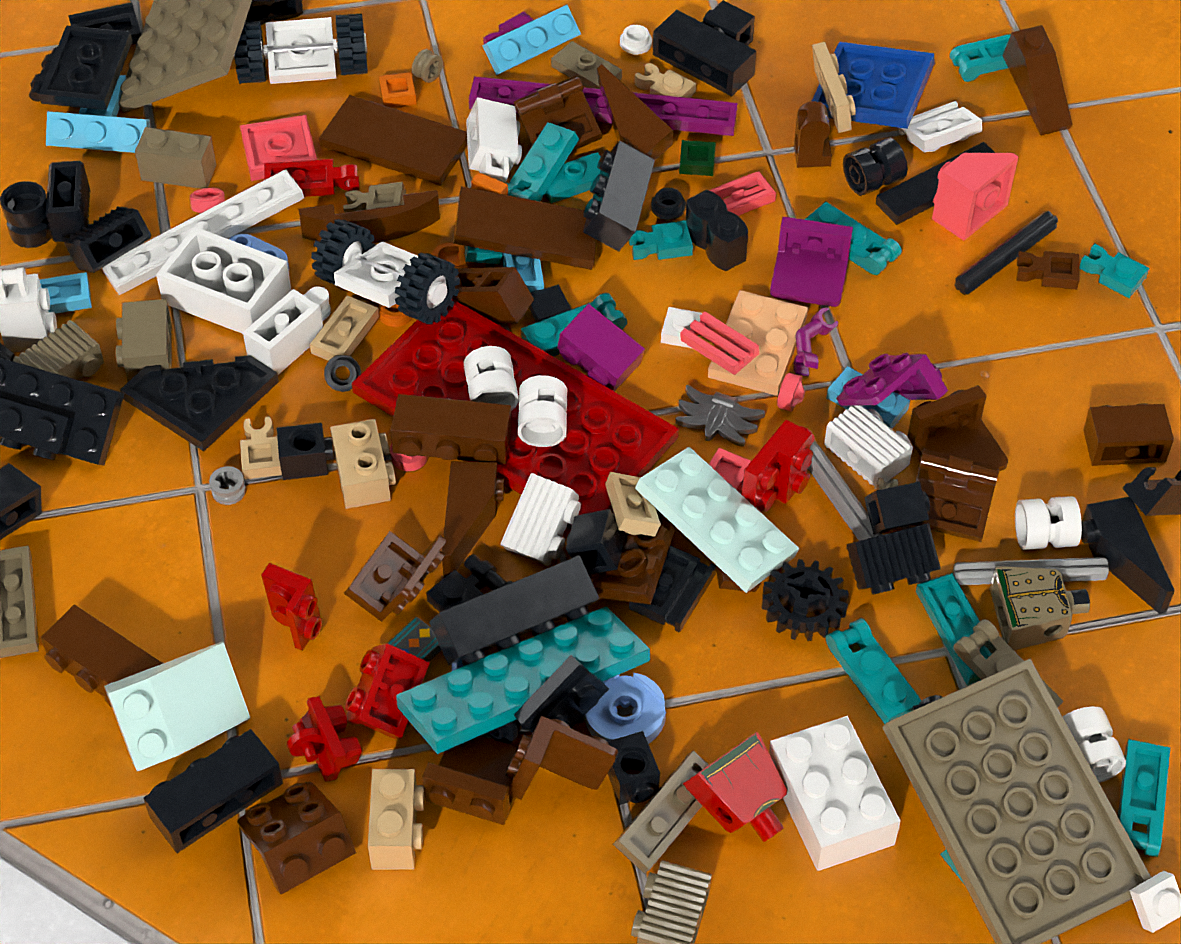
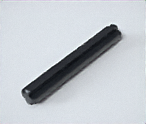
M1045 211L958 275L954 284L956 290H960L963 295L970 294L1015 260L1019 252L1027 251L1057 228L1056 223L1058 222L1057 216L1052 215L1050 211Z

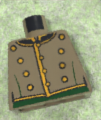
M1005 566L995 567L989 589L1002 638L1013 650L1061 639L1068 633L1072 614L1089 612L1090 600L1087 590L1066 591L1061 572L1056 569Z

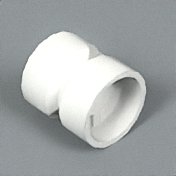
M486 346L473 350L464 360V371L470 401L511 405V411L516 408L519 402L516 380L514 379L511 355L508 351L501 347Z
M541 375L530 377L522 382L519 387L518 436L523 442L536 447H550L564 440L567 432V387L564 382L555 377Z
M1073 496L1053 497L1047 504L1040 498L1018 500L1015 507V530L1020 548L1022 550L1044 549L1048 543H1051L1055 548L1078 546L1081 540L1082 523L1076 498Z
M1095 706L1083 707L1063 716L1099 783L1116 776L1124 769L1126 759L1118 741L1112 737L1113 729L1102 708Z

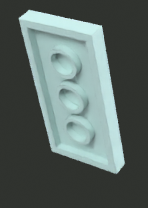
M687 447L641 477L635 487L644 498L746 593L769 577L772 570L777 571L782 567L783 563L791 561L800 549L690 447Z

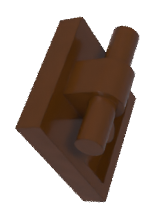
M574 76L557 84H551L514 101V106L532 146L547 122L575 131L579 141L572 151L602 139V133L582 91L584 88L579 77Z
M924 448L916 482H920L922 491H925L928 495L930 512L928 514L929 520L920 525L929 523L932 531L982 542L1000 466Z

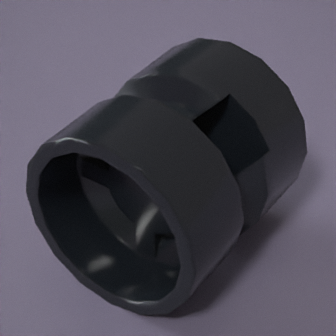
M885 138L871 144L868 148H860L850 152L843 158V171L850 188L859 196L878 190L882 185L887 186L898 182L907 176L908 168L904 152L900 145L892 138Z
M23 181L8 186L0 196V205L3 215L7 220L6 224L10 237L20 247H39L52 239L47 216H45L47 195L43 187L36 182Z

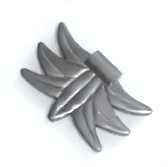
M686 385V394L693 403L679 400V408L687 416L676 417V424L687 428L705 429L706 441L711 440L718 433L729 442L745 446V439L739 434L756 433L758 426L747 421L764 418L765 411L743 407L737 403V398L716 392L714 395H708L699 392L690 385Z

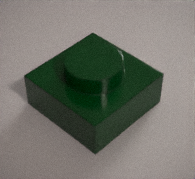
M682 140L679 174L713 176L716 142Z

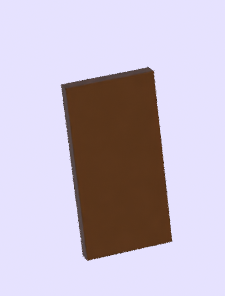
M349 95L319 137L320 147L442 185L467 147V131Z
M461 186L453 244L592 270L595 261L596 239L583 233L587 219L583 216L584 210Z

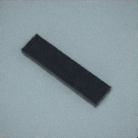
M982 142L962 153L995 152L986 143ZM962 153L877 195L876 205L896 225L935 205L933 199L937 193L940 169L946 162H952Z

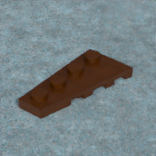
M657 509L661 525L656 536L632 535L623 531L626 537L618 569L589 575L599 598L651 605L676 528Z

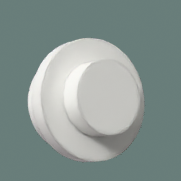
M641 25L626 27L620 36V47L629 54H643L652 46V37L648 29Z

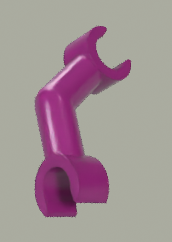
M829 308L820 309L811 318V322L798 329L795 334L797 355L794 360V372L798 375L809 376L808 367L818 369V356L812 353L810 339L818 334L827 335L837 327L838 321L833 324H827L822 318V315Z

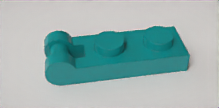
M1011 34L955 47L950 52L949 57L953 64L959 67V74L962 79L970 82L981 74L1007 69L1008 66L1003 58V53Z
M547 122L510 182L506 183L508 184V196L540 202L579 141L575 131Z
M828 202L823 203L804 219L853 227L848 259L873 275L880 274L886 268L888 261L893 262L902 253L901 246L897 241L891 238L884 239Z
M609 293L600 294L593 302L589 303L621 330L627 325L626 317L622 311L615 309L616 302ZM587 304L521 328V338L552 356L559 355L560 351L557 349L560 333Z
M859 618L851 622L849 628L842 632L835 630L826 635L828 648L884 724L913 711V706L919 704L921 701L920 697L873 637L871 629L864 619ZM857 643L861 650L853 653L849 646Z
M1128 739L1125 747L1124 757L1126 759V766L1122 774L1118 818L1136 849L1144 850V855L1158 857L1162 843L1170 747ZM1133 823L1147 825V833L1133 831Z

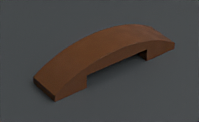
M438 191L404 194V205L335 214L333 204L300 208L298 210L302 237L320 242L322 239L319 236L321 230L328 231L326 225L330 222L334 224V220L344 219L370 230V234L375 238L372 243L386 242L411 235L440 219Z

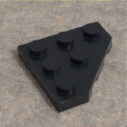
M249 355L235 357V362L214 364L213 359L183 362V367L162 369L161 365L145 366L120 389V392L125 393L123 397L125 401L200 450L205 451L279 382L276 371Z

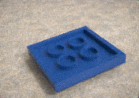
M839 42L834 53L839 65L838 75L843 74L846 80V96L852 95L856 115L851 116V121L908 129L935 64L934 53ZM819 84L812 101L823 103L827 107L828 118L833 119Z

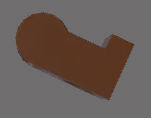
M807 102L798 110L794 138L797 168L831 166L832 154L828 137L830 125L827 107L821 102Z

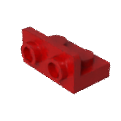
M268 563L261 577L271 614L276 621L290 627L295 648L303 651L309 640H314L318 636L322 627V618L320 617L317 604L318 599L315 595L312 579Z
M388 643L374 646L372 650L369 649L360 664L359 670L362 672L359 684L351 690L345 703V709L348 710L347 723L351 725L362 724L393 739H401L408 719L397 708L396 695L421 685L430 662Z

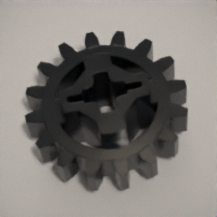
M798 559L797 567L792 568L787 562L783 563L782 572L779 573L772 570L769 582H764L761 607L763 610H767L766 621H777L776 631L778 633L786 629L791 630V639L793 640L798 637L799 633H805L807 641H812L814 632H818L825 638L829 627L838 630L841 618L846 617L849 593L848 590L842 589L843 578L832 579L833 568L831 567L826 568L824 571L819 570V561H814L811 567H805L803 560Z

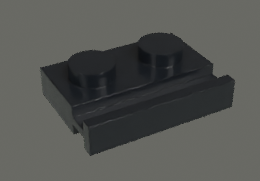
M132 2L68 15L71 26L130 32L132 37L131 45L137 44L141 36Z
M670 545L651 605L629 602V610L662 625L665 623L675 627L676 631L681 632L716 575V565L710 564L708 566L701 563L700 558Z
M570 655L514 716L532 733L541 716L548 719L561 720L572 729L598 703L599 699L609 688L588 668Z

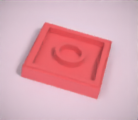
M307 115L240 126L251 181L264 179V163L317 160Z

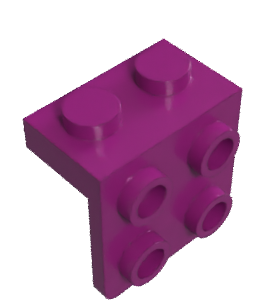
M782 217L778 253L770 295L779 299L831 307L839 306L847 270L853 227Z
M882 354L869 363L870 369L862 376L849 380L843 386L844 391L836 399L841 406L877 405L894 391L908 400H938L948 389L942 381L940 370L930 362L926 354Z

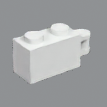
M477 97L466 120L469 169L479 171V173L506 183L513 165L519 164L522 155V146L518 145L520 122L516 121V108L512 105Z
M24 267L10 270L0 269V333L5 347L10 351H26L27 348H31L33 344H37L39 340H43L45 336H49L51 332H55L57 329L55 312L48 311L50 310L48 288L41 287L38 274L26 275Z
M313 287L304 295L295 289L291 290L243 331L247 356H252L276 371L279 375L310 348V343L323 327L322 321L330 315L331 307L327 289L324 287Z

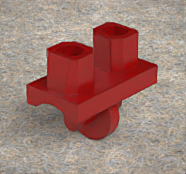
M320 696L311 697L306 702L309 710L298 723L292 726L294 734L287 741V748L292 756H305L307 762L316 761L325 782L337 780L341 768L358 763L362 748L357 737L352 736L339 739L337 733L344 732L347 725V715L342 705L324 706Z

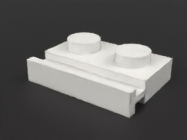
M954 101L913 116L908 129L899 128V134H906L907 140L924 153L933 152L942 146L966 140L969 136L982 132V119L965 107L958 108V103Z

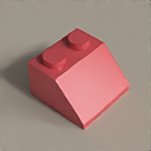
M962 153L952 162H946L938 173L939 183L937 193L933 199L935 205L932 220L963 241L966 240L1008 205L1018 156L1014 153Z

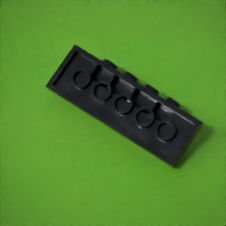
M0 357V445L21 450L23 444L34 447L33 455L55 460L56 454H62L104 466L125 393Z

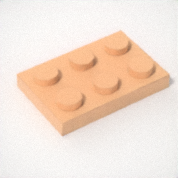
M739 290L726 325L759 345V355L736 375L711 361L708 368V378L778 396L796 348L795 334L805 324L808 307ZM723 352V353H725L726 355H728L729 357L733 358L734 360H736V361L739 360V359L735 358L734 356H732L731 354H729L728 352Z

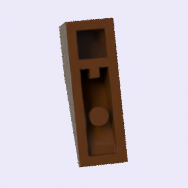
M1043 25L1012 32L1003 53V58L1040 135L1070 129L1073 124L1056 52Z
M601 64L597 68L598 84L618 142L621 141L656 160L673 145V130Z
M516 267L458 268L459 274L456 277L460 278V284L456 285L455 289H458L459 292L458 296L453 295L452 299L496 324H517L534 301Z
M451 461L443 537L447 541L442 547V552L445 554L442 560L444 578L454 570H458L495 518L497 501H504L505 479L498 478L497 463Z

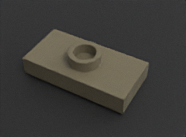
M573 41L551 58V67L570 78L574 76L579 77L582 85L587 88L600 89L597 68L601 64L617 79H622V69Z

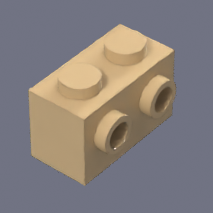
M371 419L330 427L345 508L391 501L389 485L396 484L392 462L385 463L383 456L389 455L386 433L378 434L376 420Z
M372 769L368 850L372 870L415 869V849H422L423 824L417 823V811H424L425 802L424 786L417 785L415 769Z

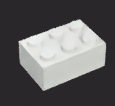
M193 227L156 274L161 298L166 299L169 306L242 334L243 331L291 291L286 260L197 227Z
M848 716L770 741L769 754L787 789V795L783 797V800L817 871L895 845L901 820Z

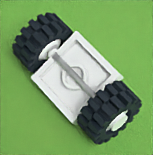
M362 13L336 15L337 40L333 39L331 17L266 22L267 44L264 47L260 21L246 22L234 54L239 84L266 82L265 59H268L270 84L337 79L335 53H338V51L341 75L368 73L366 58L367 42Z
M337 219L334 220V224L328 223L326 225L328 231L321 230L319 236L322 238L321 241L315 240L314 247H317V252H312L311 258L316 260L312 263V268L317 270L315 272L317 277L388 308L397 304L399 305L398 310L404 315L423 323L433 324V322L438 323L441 321V316L446 317L449 313L447 307H453L455 303L452 301L453 295L458 296L459 290L455 289V286L460 284V278L456 277L459 272L458 269L454 268L455 265L428 253H420L417 256L385 242H380L376 245L372 243L375 238L370 234V230L347 220Z

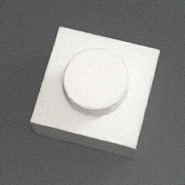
M668 307L661 332V343L691 348L681 341L680 332L684 328L690 330V323L694 320L699 322L702 313Z
M1163 870L1129 890L1143 929L1154 933L1181 917V893L1174 874Z

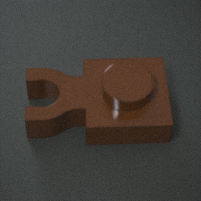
M1044 251L1042 257H1037L1029 252L1018 253L1017 266L1019 267L1016 281L1027 282L1033 279H1041V286L1077 290L1080 280L1079 254Z

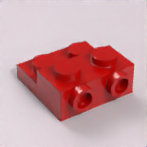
M786 419L744 469L742 496L760 512H767L772 507L775 499L787 504L795 493L801 494L810 479L807 469L812 463L813 451L810 450V446L815 441L813 433L806 427L798 426Z

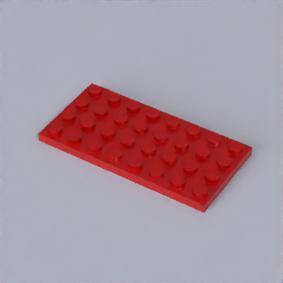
M452 299L455 302L453 307H447L449 313L446 317L441 316V321L438 323L433 322V324L416 320L352 382L354 394L393 417L398 394L470 401L464 371V360L473 350L481 347L496 346L508 351L511 355L518 395L520 385L530 377L541 375L561 380L567 387V432L564 440L550 447H536L523 442L518 436V402L516 408L511 411L512 432L506 464L497 463L498 478L505 479L506 486L521 495L531 473L569 487L579 495L578 502L581 503L578 515L610 509L612 512V505L605 485L610 472L643 477L679 437V428Z

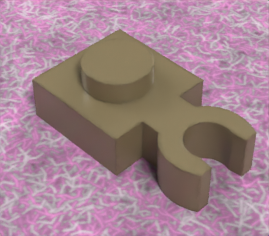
M403 182L371 185L369 186L368 193H362L357 190L346 192L345 197L348 204L343 205L344 212L404 205L403 195L406 194Z

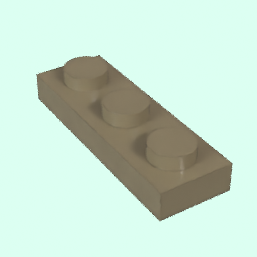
M29 546L0 550V658L38 652L39 643Z
M694 750L684 758L613 843L643 873H646L653 867L702 807L683 785L684 782L709 765Z

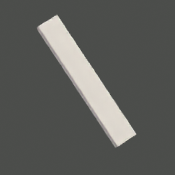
M285 169L135 247L102 268L103 272L120 296L156 277L158 271L193 227L228 239L304 199L303 191Z

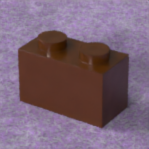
M1142 403L1127 406L1103 405L1090 407L1083 429L1092 466L1166 462L1174 441L1165 404Z

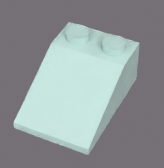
M223 641L104 686L132 763L137 771L176 757L251 718Z

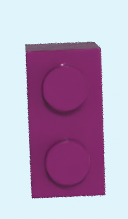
M589 303L560 333L557 346L561 356L572 365L577 364L588 373V377L614 392L640 365L645 348Z

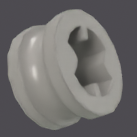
M225 466L215 470L210 476L211 492L216 502L231 505L244 497L246 488L243 474L239 469ZM227 482L234 483L233 487L231 485H228L229 489L221 488L222 484H224V486H227Z

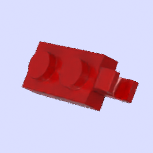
M333 159L264 163V180L286 169L302 189L304 197L335 195V186L347 191L360 189L357 165L348 164L334 167Z

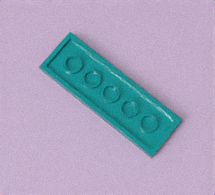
M605 606L396 695L397 708L432 749L439 754L516 720L514 714L570 655L575 657L577 661L582 663L603 682L649 662L650 648Z

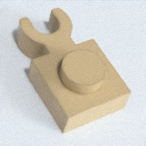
M651 63L645 65L646 76L638 72L635 74V85L640 89L650 90V94L691 98L696 93L695 82L670 69L665 74L659 72L658 67Z
M269 416L265 417V426L258 430L252 428L250 419H245L244 431L247 440H240L244 479L282 475L277 436L273 437L274 430L271 418Z

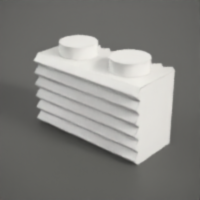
M863 405L850 406L843 414L840 413L838 418L835 417L833 421L827 424L824 442L826 448H830L832 453L840 457L842 462H846L847 466H851L853 471H857L858 475H862L864 480H868L869 484H873L875 489H877L878 478H883L887 483L910 465L913 450L910 440L901 431L895 432L883 422L881 415L874 409L868 410Z
M531 473L500 545L511 552L549 567L552 559L557 560L564 549L565 538L562 536L567 528V524H573L574 517L579 514L581 503L578 502L579 495L569 487Z

